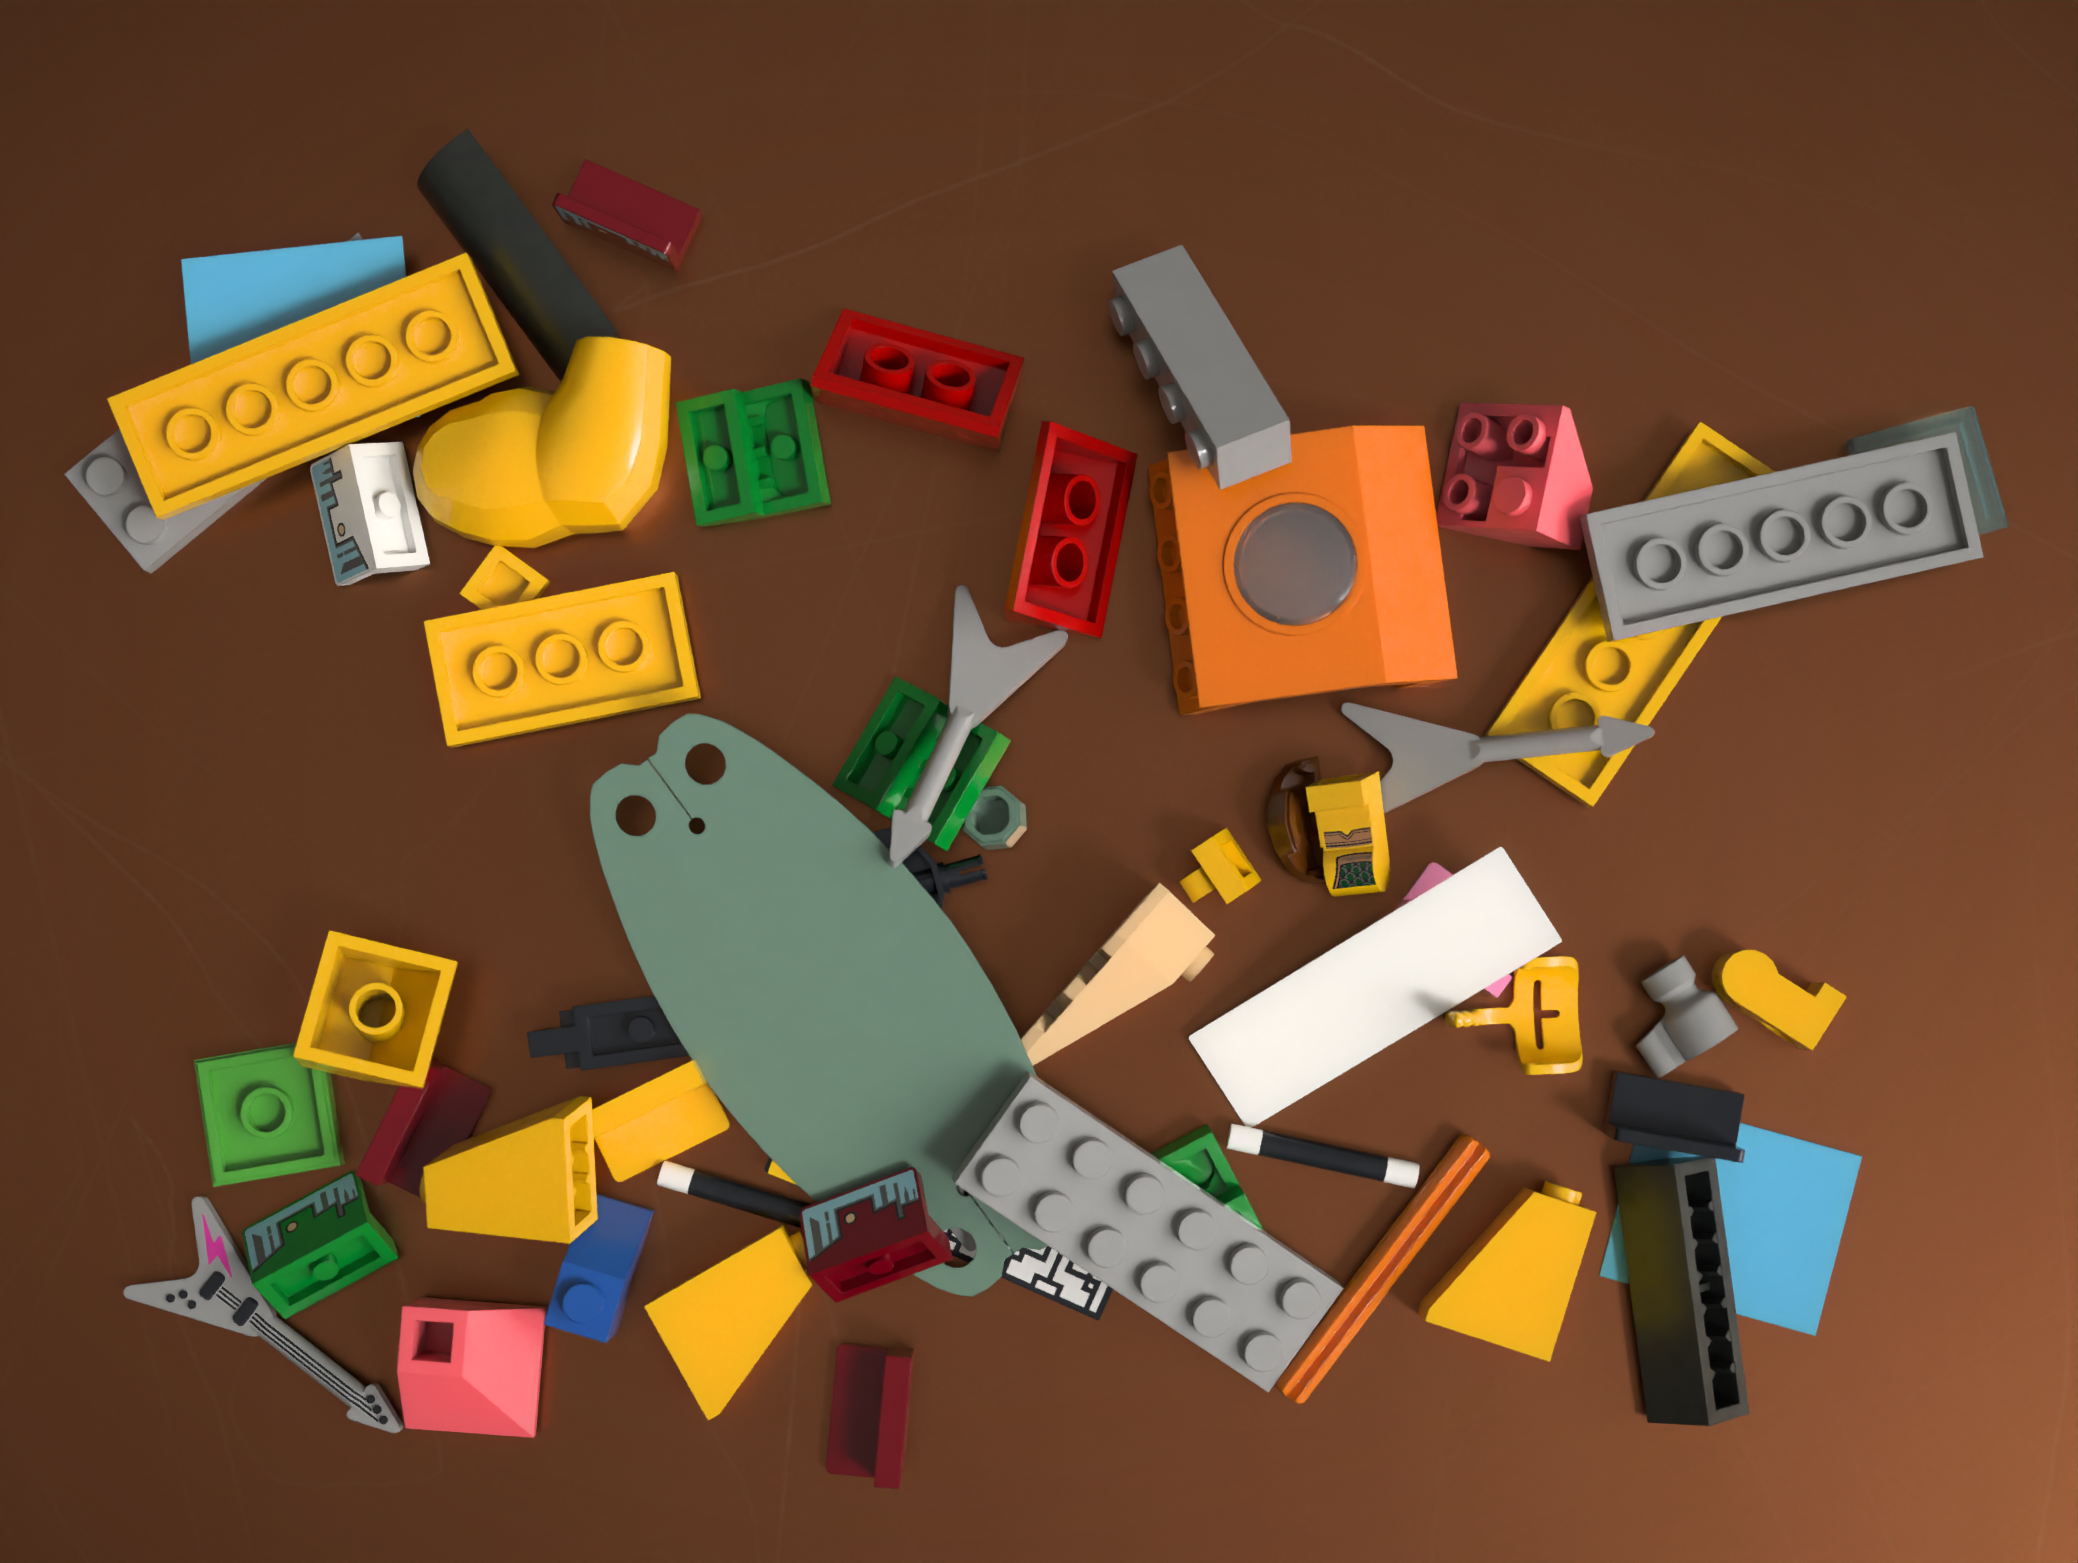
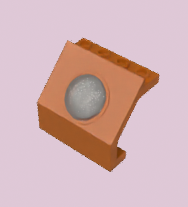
M1353 425L1291 434L1292 462L1221 490L1207 467L1199 470L1195 466L1188 450L1167 452L1166 460L1148 465L1149 495L1154 511L1158 543L1157 558L1161 567L1166 606L1165 621L1169 630L1174 669L1173 685L1177 693L1179 715L1201 714L1252 702L1364 687L1395 685L1396 689L1413 688L1458 678L1424 426Z

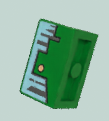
M354 1171L344 1174L246 1227L242 1232L252 1285L284 1319L398 1259L395 1242L369 1212L362 1180L355 1175Z

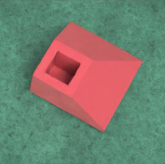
M1460 403L1436 514L1437 526L1528 547L1580 550L1583 531L1579 517L1588 514L1593 486L1570 408L1563 405Z
M418 1297L403 1305L397 1376L405 1428L534 1438L537 1428L546 1306Z

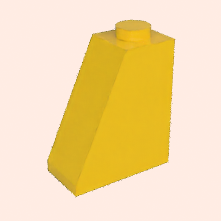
M578 1096L456 1143L425 1165L420 1181V1197L422 1202L426 1204L427 1228L569 1244L573 1242L598 1219L592 1097Z
M1545 1181L1542 1192L1523 1187L1423 1298L1417 1314L1426 1322L1550 1362L1596 1212L1579 1205L1582 1196L1581 1192Z
M783 1223L653 1298L644 1306L708 1421L721 1413L815 1282L808 1274L801 1230L792 1234L787 1224Z

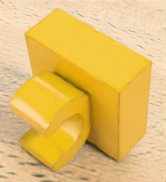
M1226 827L1191 850L1202 867L1189 874L1179 883L1193 903L1216 888L1226 904L1255 886L1261 881V878Z

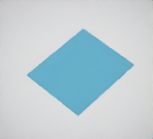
M402 236L181 259L191 364L405 278Z
M1740 1123L1736 1146L1745 1150L1743 1163L1716 1159L1736 1314L1816 1336L1862 1156ZM1634 1144L1629 1163L1699 1155ZM1618 1203L1599 1276L1629 1284Z

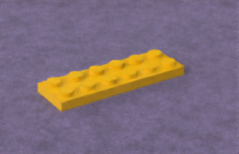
M466 252L107 398L156 518L165 520L519 375V372L471 257Z
M1700 421L1693 427L1644 501L1769 474L1775 471ZM1592 576L1483 737L1597 725L1598 719L1601 716L1648 726L1721 617L1607 642ZM1634 746L1612 757H1604L1601 750L1517 760L1586 807L1591 808L1600 798Z

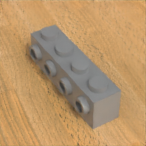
M1183 245L1113 270L1115 298L1108 300V309L1112 322L1120 336L1129 334L1134 342V356L1146 380L1153 377L1156 379L1160 386L1158 389L1159 398L1168 420L1172 424L1181 422L1186 431V446L1195 466L1199 470L1207 467L1221 490L1292 462L1290 420Z

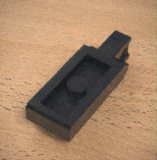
M654 995L574 1006L572 1010L559 1011L561 1027L527 1032L530 1058L564 1054L566 1069L580 1067L581 1071L689 1056Z

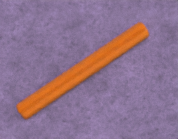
M1465 1134L1459 1136L1281 1374L1275 1385L1290 1400L1298 1404L1306 1401L1490 1157L1489 1151L1477 1140Z

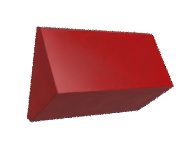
M843 308L812 376L811 388L819 404L999 453L1025 358Z
M1052 421L1041 422L1004 609L1005 621L1056 631L1064 630L1067 633L1092 638H1102L1138 454Z

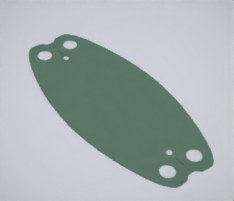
M688 713L672 722L659 735L657 752L649 758V761L646 760L639 766L622 763L605 772L593 783L590 794V821L594 841L606 882L636 959L667 1020L692 1060H696L705 1080L714 1093L761 1149L816 1202L909 1167H914L922 1177L929 1216L943 1231L950 1228H960L967 1231L976 1243V1254L968 1265L951 1267L942 1263L913 1274L938 1289L960 1296L973 1297L988 1289L1002 1276L1004 1260L1021 1248L1041 1250L1048 1245L973 1195L962 1196L959 1194L957 1185L953 1181L952 1176L1025 1073L1029 1071L1035 1076L1036 1073L1014 1024L970 948L950 919L904 864L900 863L895 868L890 867L888 864L889 849L841 803L778 754L741 730L721 720L701 714ZM708 743L714 745L724 755L726 768L723 776L715 783L700 784L695 782L686 771L685 759L687 753L698 744ZM630 795H639L646 798L655 809L656 820L654 826L648 833L642 836H632L625 833L616 821L618 804L622 799ZM690 816L692 818H701L704 821L705 830L702 833L694 834L690 831Z

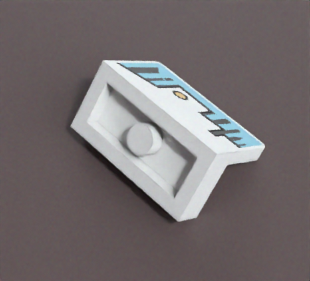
M403 442L349 444L311 464L310 472L334 580L337 586L351 585L372 574L414 571L430 564Z

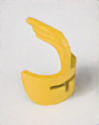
M1536 957L1514 970L1513 998L1508 1007L1448 1010L1445 1012L1446 1026L1459 1028L1461 1026L1469 1027L1484 1024H1509L1514 1032L1517 1058L1524 1075L1560 1074L1578 1071L1583 1062L1578 1020V963L1572 957ZM1536 980L1540 982V1010H1557L1558 1016L1555 1018H1540L1543 1044L1541 1049L1537 1048L1534 1029L1533 989Z

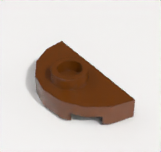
M1318 756L1299 759L1285 765L1274 779L1268 799V815L1266 820L1267 830L1272 839L1274 850L1284 867L1300 881L1313 884L1326 883L1323 869L1324 852L1323 847H1320L1315 812L1309 813L1305 788L1321 780Z

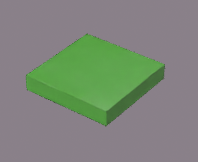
M297 1043L194 1060L213 1187L345 1164L331 1073L301 1066L293 1057Z

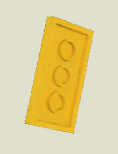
M675 572L424 621L446 743L451 748L701 699L678 577Z

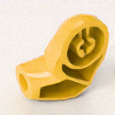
M588 336L577 339L563 380L555 391L534 386L492 393L481 401L448 411L429 427L417 446L413 476L418 500L439 525L466 539L493 546L536 548L573 534L623 531L658 490L668 444L671 356L662 350L636 341L613 337Z

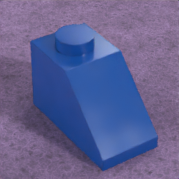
M596 1193L598 1219L570 1243L560 1268L544 1325L607 1343L618 1332L654 1210Z

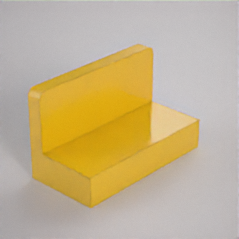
M692 1060L592 1109L595 1141L614 1180L617 1182H622L726 1131L731 1126V1122L720 1099L705 1080L696 1060Z

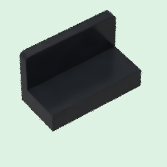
M1613 1070L1603 1133L1611 1139L1620 1142L1743 1163L1745 1150L1736 1146L1745 1094Z

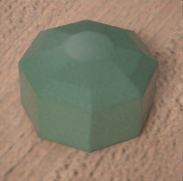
M1003 786L984 787L963 823V831L987 850L1012 848L1027 830L1026 805Z

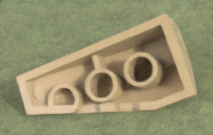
M1161 883L1156 884L1020 1038L1032 1065L1039 1063L1169 987L1180 975L1190 983L1214 956V953L1206 945L1215 935Z

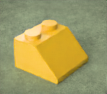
M329 930L293 1057L301 1066L367 1082L423 1089L458 962Z

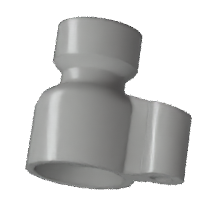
M1684 955L1658 969L1640 982L1652 1001L1662 1003L1665 1008V1014L1662 1019L1636 1045L1657 1079L1715 1046L1739 1029V1026L1720 997L1711 990H1701L1694 983L1696 973Z

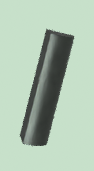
M466 129L446 144L424 167L418 178L417 187L464 252H467L478 271L561 382L577 339L588 336L622 339V337L469 129Z
M1691 1156L1614 1166L1648 1423L1712 1426L1750 1414L1716 1159L1705 1156Z

